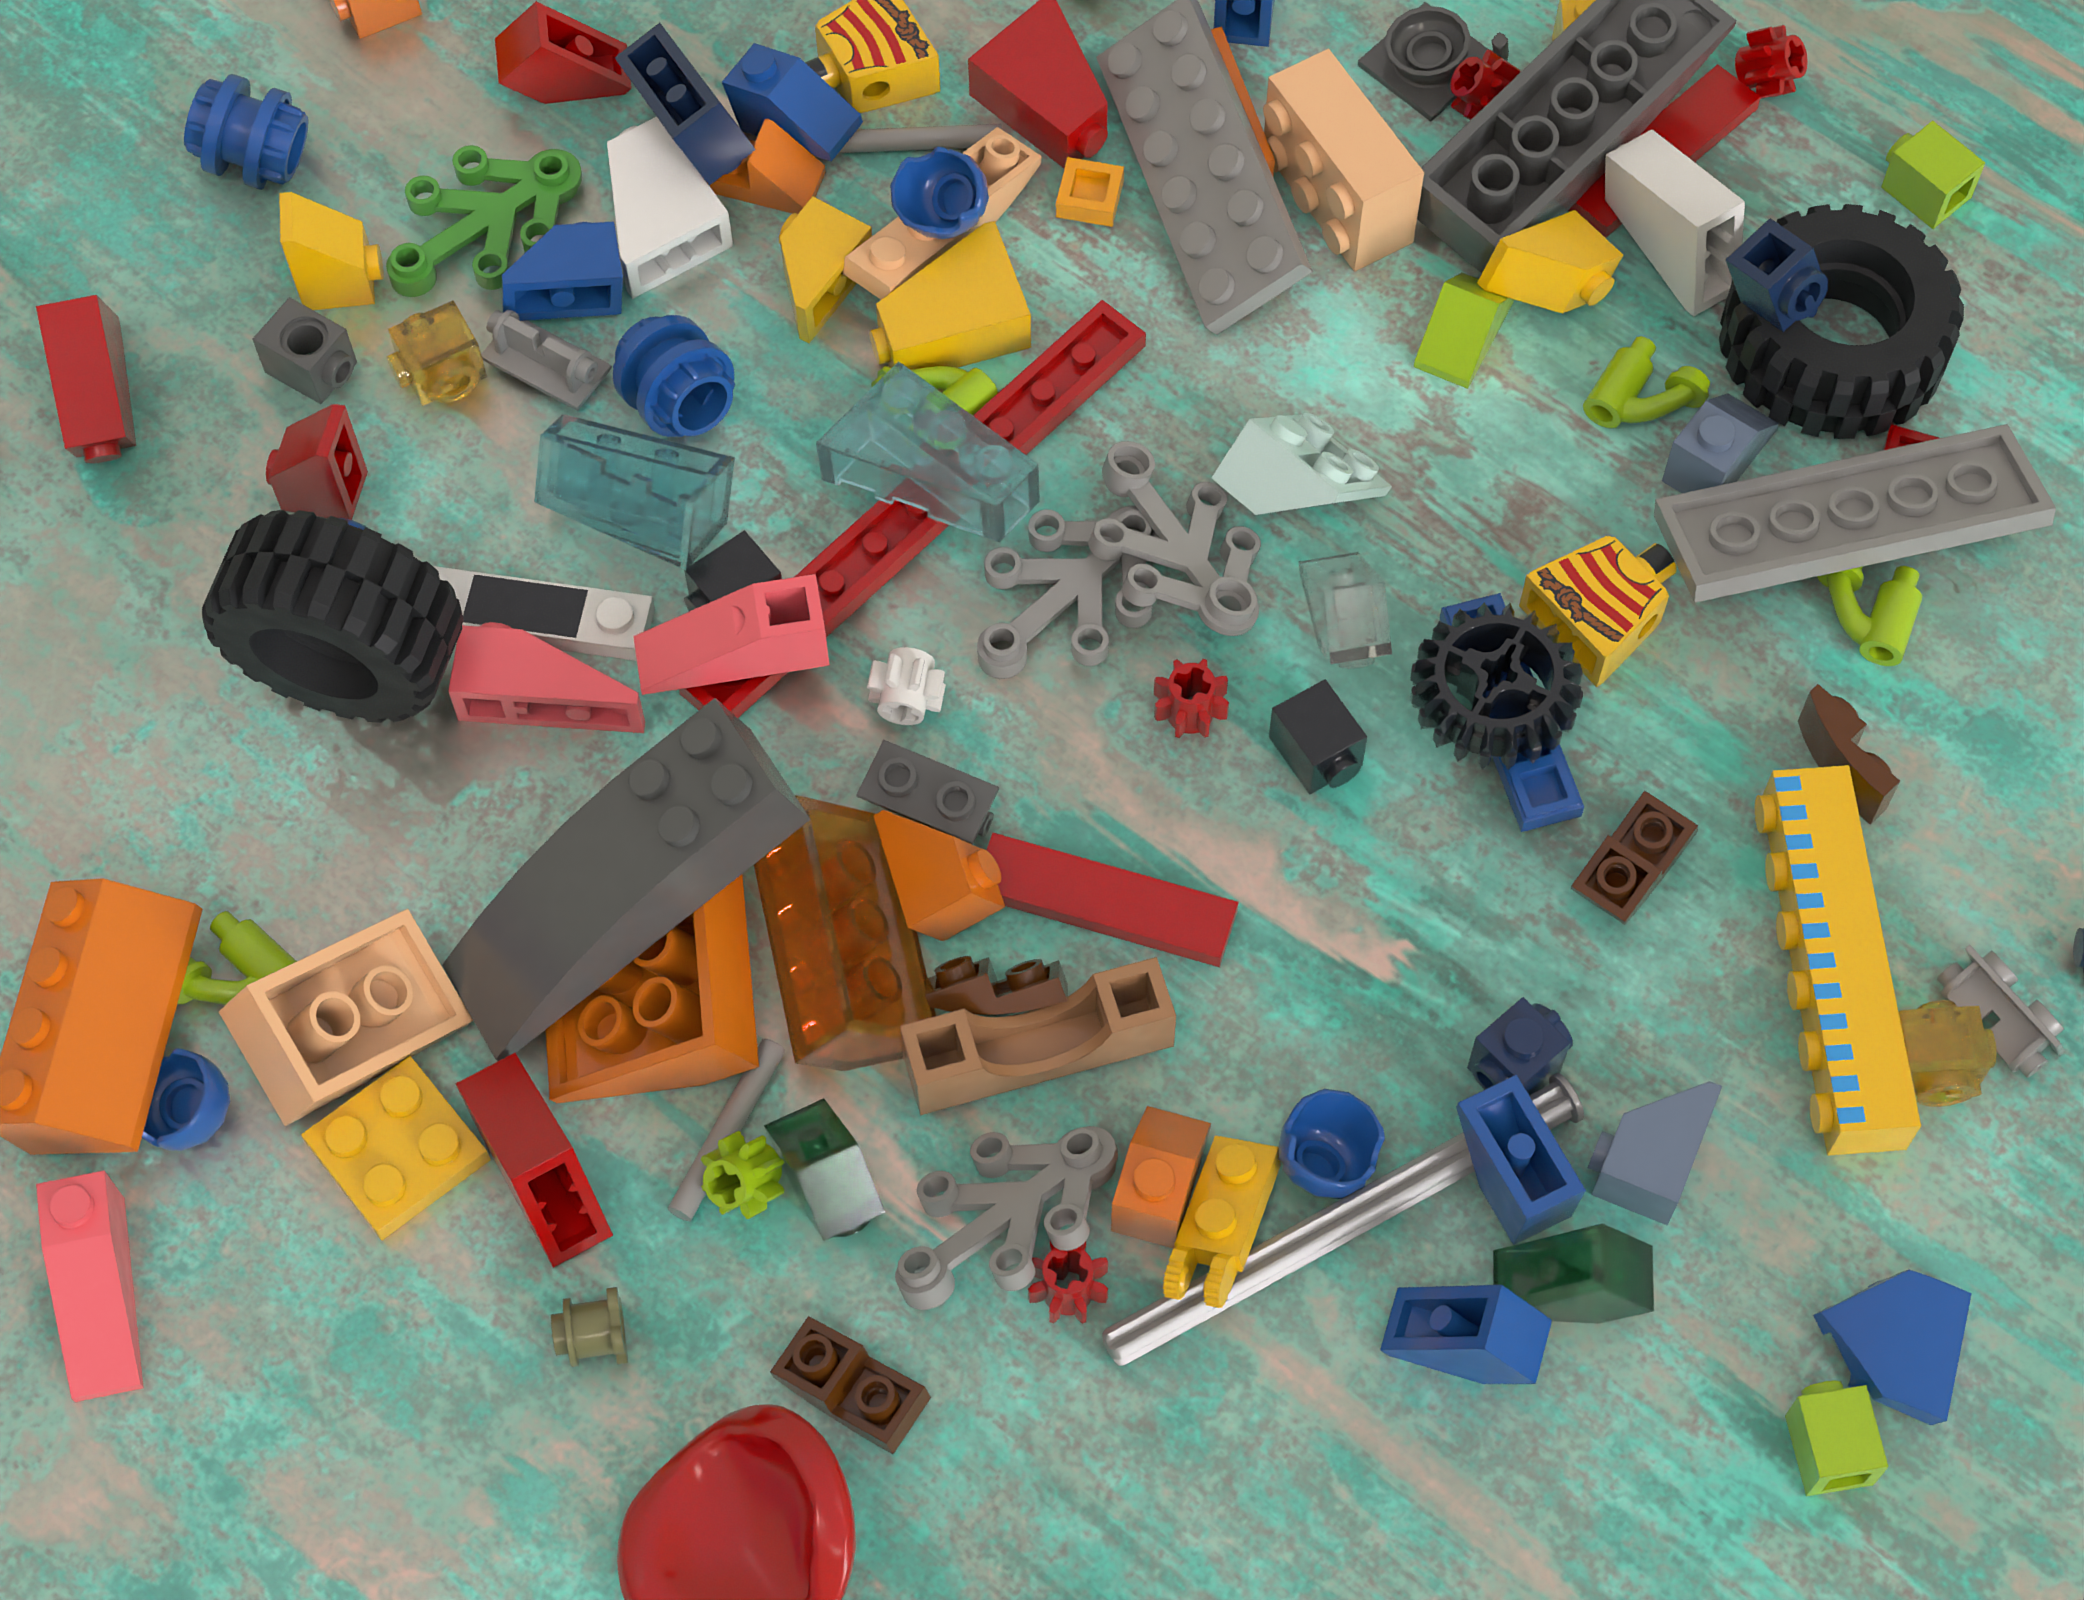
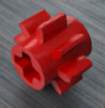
M1784 25L1747 32L1746 36L1749 45L1740 47L1735 56V70L1738 80L1750 89L1756 88V93L1761 96L1760 99L1795 92L1796 86L1793 79L1803 77L1808 64L1807 52L1802 40L1797 35L1786 36V26Z
M1486 50L1482 59L1475 56L1465 59L1455 69L1451 78V91L1457 96L1452 102L1451 107L1471 120L1521 72L1520 69L1491 50Z
M1178 659L1173 660V671L1169 679L1155 677L1153 695L1159 700L1155 703L1154 718L1156 721L1168 719L1169 723L1175 728V737L1180 738L1184 733L1194 734L1198 732L1206 738L1209 736L1210 723L1213 717L1219 720H1227L1229 702L1223 697L1227 694L1228 678L1227 676L1214 677L1211 670L1207 668L1206 659H1202L1199 663L1185 664Z
M1050 1241V1252L1044 1260L1032 1257V1262L1035 1266L1034 1277L1042 1281L1033 1283L1028 1288V1300L1030 1303H1038L1045 1300L1049 1307V1321L1054 1324L1060 1318V1315H1075L1082 1324L1086 1323L1087 1307L1091 1300L1098 1303L1107 1302L1108 1288L1103 1283L1094 1280L1103 1277L1108 1272V1260L1106 1257L1092 1260L1086 1252V1241L1080 1247L1068 1251L1055 1248ZM1069 1272L1079 1275V1281L1072 1280L1067 1289L1057 1286V1280H1064Z

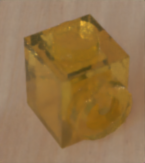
M454 300L425 313L413 314L402 323L388 329L395 351L386 356L390 369L401 389L411 385L422 406L435 400L441 403L460 400L473 391L480 380L487 377L478 342Z
M1940 1000L1923 1004L1917 1009L1900 1010L1899 1017L1917 1102L1924 1106L1942 1107L1962 1103L1972 1097L1980 1096L1982 1094L1980 1084L1989 1070L1995 1066L1997 1054L1994 1034L1991 1029H1984L1980 1007H1957L1956 1003L1952 1001Z

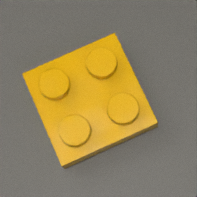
M408 1056L301 1134L306 1145L381 1241L491 1160L485 1147L411 1056Z

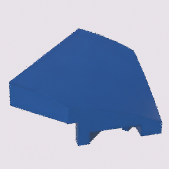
M1909 1269L1892 1277L1877 1281L1861 1292L1813 1315L1822 1334L1831 1333L1851 1373L1848 1384L1849 1388L1866 1385L1874 1401L1926 1424L1934 1425L1947 1421L1972 1293Z

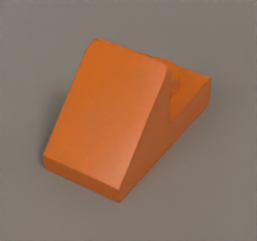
M765 119L756 141L749 140L756 150L744 158L735 170L721 176L712 183L710 188L716 195L792 214H799L811 197H816L826 173L825 165L774 121Z

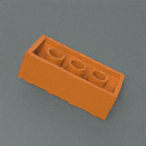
M104 878L54 881L50 883L0 1055V1137L30 1155L138 1152L203 909L200 906L189 901Z

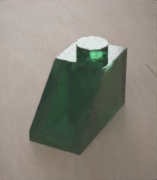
M824 1098L764 1125L775 1151L784 1160L782 1166L808 1219L823 1241L834 1236L846 1237L864 1229L871 1219L886 1213L859 1144Z
M1603 1223L1493 1250V1285L1505 1286L1556 1322L1600 1324L1654 1311L1653 1246Z

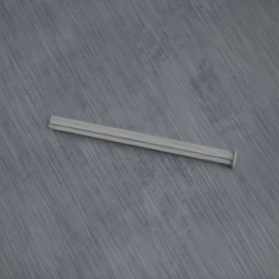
M1560 1073L1550 1076L1548 1086L1530 1095L1550 1130L1567 1120L1578 1123L1584 1119V1110L1577 1093L1568 1080ZM1462 1132L1253 1247L1250 1250L1243 1272H1237L1231 1291L1228 1294V1300H1226L1223 1308L1205 1305L1203 1288L1207 1276L1206 1273L1190 1282L1185 1297H1182V1300L1164 1296L1106 1328L1102 1333V1337L1110 1357L1118 1366L1130 1363L1475 1172L1464 1133Z

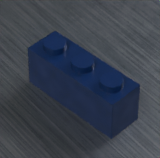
M660 22L615 57L669 135L709 186L721 176L735 170L744 158L756 150Z

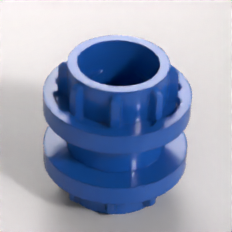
M235 74L228 75L223 82L213 79L204 82L199 87L192 101L184 131V146L188 152L200 158L202 170L221 176L227 170L229 164L232 163L243 167V182L247 186L262 190L267 180L281 185L287 183L293 177L300 162L309 124L308 116L305 112L301 111L298 107L292 106L291 94L277 88H272L266 94L263 101L250 97L251 88L249 80Z
M680 315L645 318L630 327L619 340L613 365L614 387L622 399L629 406L638 410L643 421L657 434L679 438L684 435L696 436L706 433L725 417L732 404L733 389L735 387L732 361L716 344L708 340L704 331L691 319Z

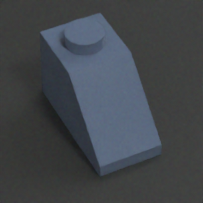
M1729 393L1706 400L1673 441L1662 482L1680 493L1737 482L1776 432L1779 423Z
M1708 1081L1623 1113L1615 1136L1604 1131L1601 1132L1587 1167L1600 1173L1591 1195L1668 1225L1680 1200L1722 1086Z

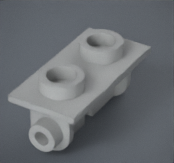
M496 310L488 319L486 329L493 334V340L481 353L480 358L577 411L612 369L609 363L593 356L591 352L578 348L528 320L520 321L518 314L512 310H507L504 313Z
M1969 945L1965 950L1972 963L1963 969L1955 962L1945 969L1937 978L1944 987L1941 994L1956 1007L1973 1027L1994 1012L2000 1021L1984 1033L1982 1037L2009 1065L2008 1068L2012 1072L2020 1070L2029 1078L2047 1063L2046 1058L2041 1052L2049 1045L2059 1056L2064 1053L2062 1044L2056 1038L2064 1028L2038 1000H2035L2028 1007L2010 988L2018 981V978L1992 950L1982 958Z

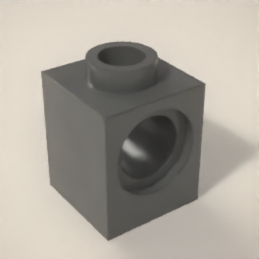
M290 297L252 339L265 373L319 404H322L335 388L342 387L348 381L357 363L346 328Z

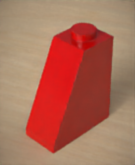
M1056 0L1037 1L968 58L969 95L1062 168H1065L1067 157L1076 159L1091 158L1103 147L1108 136V102Z
M97 295L36 306L65 449L75 457L84 456L85 463H102L122 457L121 449L137 445L119 317Z
M516 1053L455 1083L481 1137L553 1268L613 1236L572 1145Z

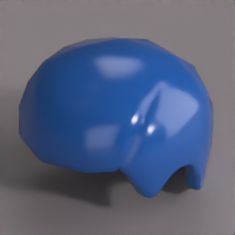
M939 146L921 157L905 158L890 184L892 208L903 224L929 238L949 239L967 232L977 225L979 218L985 212L989 199L986 175L974 159L958 151L947 150Z
M176 1048L169 1056L163 1057L142 1138L156 1147L172 1151H183L206 1143L223 1125L230 1104L228 1082L221 1070L208 1058L185 1049Z
M1324 1088L1303 1097L1295 1105L1281 1130L1279 1160L1283 1163V1171L1293 1184L1313 1196L1342 1199L1363 1188L1365 1182L1376 1171L1378 1155L1385 1141L1384 1129L1369 1105L1349 1092Z

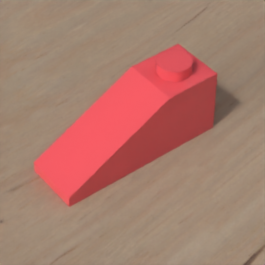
M496 622L484 623L481 626L462 625V631L456 644L448 689L458 721L644 733L645 718L639 693L523 629H513L508 625Z
M105 1170L36 1184L41 1246L71 1399L74 1402L143 1389L125 1198Z

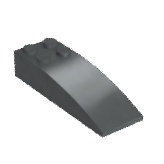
M1711 0L1594 1L1421 167L1424 171L1417 220L1482 273L1501 238L1565 214L1605 173L1606 154L1617 149L1620 145L1639 137L1731 32L1737 20Z
M714 698L612 779L572 815L524 863L489 903L442 966L493 1056L499 1061L513 1053H517L811 819L751 729Z

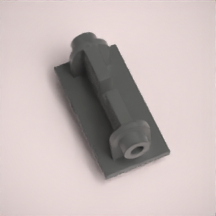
M883 739L856 796L973 845L977 835L984 837L991 826L994 814L989 812L999 791V787Z

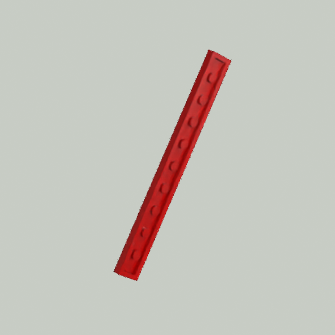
M1101 300L794 577L816 574L826 638L1146 346V332L1104 300ZM788 672L679 689V694L698 710L716 698L739 718Z

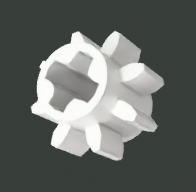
M909 647L893 649L889 653L887 663L876 660L872 662L867 688L870 690L868 701L879 703L877 708L879 715L892 723L900 725L919 724L924 719L926 709L934 712L941 711L946 686L943 683L945 672L934 669V658L922 650Z

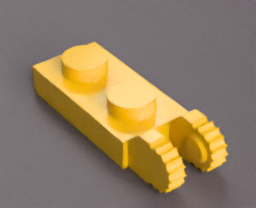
M1214 1136L1174 1243L1175 1248L1171 1252L1169 1263L1164 1272L1163 1294H1165V1297L1182 1300V1297H1185L1196 1265L1199 1263L1210 1266L1203 1288L1205 1305L1223 1308L1226 1300H1228V1294L1231 1291L1237 1272H1243L1279 1172L1281 1166L1279 1147Z

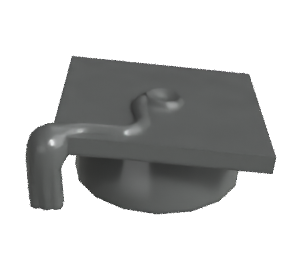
M1424 2L1420 7L1411 9L1396 18L1387 30L1386 36L1358 60V66L1429 121H1432L1457 98L1452 93L1450 84L1452 75L1458 65L1469 57L1475 56L1482 59L1486 50L1489 49L1470 36L1467 24L1457 13L1443 7L1430 6ZM1499 32L1491 40L1492 52L1508 61V38Z

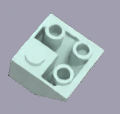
M1311 413L1249 419L1212 476L1215 482L1255 515L1386 496L1392 487L1377 474L1379 467L1371 458L1355 449L1347 450L1332 437L1334 434L1333 428L1323 419Z

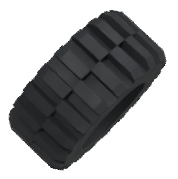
M1830 204L1813 206L1808 208L1805 216H1801L1799 211L1777 219V223L1814 248L1821 272L1828 279V291L1824 298L1845 301L1862 308L1882 325L1889 338L1867 345L1841 344L1817 335L1801 321H1795L1782 332L1740 301L1733 280L1720 321L1722 325L1719 336L1720 351L1725 358H1728L1725 367L1732 381L1736 385L1745 384L1742 395L1757 409L1761 405L1770 410L1768 417L1783 426H1786L1789 421L1801 426V433L1819 437L1820 431L1834 433V439H1855L1857 431L1862 430L1865 431L1866 436H1874L1889 431L1892 421L1895 425H1900L1917 415L1919 407L1928 404L1937 391L1960 336L1959 330L1964 320V304L1959 298L1962 289L1957 275L1953 270L1945 271L1948 259L1936 244L1928 247L1924 243L1926 235L1912 224L1905 228L1895 223V215L1879 210L1878 215L1862 212V205L1845 204L1842 210H1831Z
M285 510L271 511L266 515L260 514L242 524L235 531L202 606V619L209 641L214 647H220L221 656L231 665L241 667L244 675L255 682L261 681L270 686L272 692L285 698L292 697L304 702L303 706L318 711L324 709L335 712L338 717L352 720L355 717L364 718L367 722L382 723L387 718L393 722L403 721L410 716L413 717L431 704L462 631L464 620L460 602L456 598L453 587L448 581L440 580L439 571L427 561L421 562L415 558L412 550L400 543L395 545L381 538L382 534L367 527L362 530L349 525L347 520L330 516L326 519L317 517L314 512L301 510L296 511L294 514H288Z

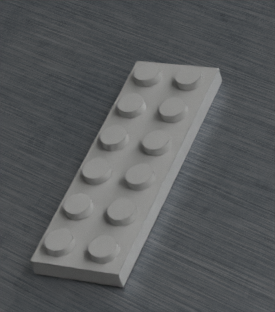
M1197 0L1174 1L1096 57L1205 328L1218 335L1311 274L1313 270Z
M2008 424L1658 498L1655 499L1654 518L1692 599L1696 603L2052 526L2056 507Z

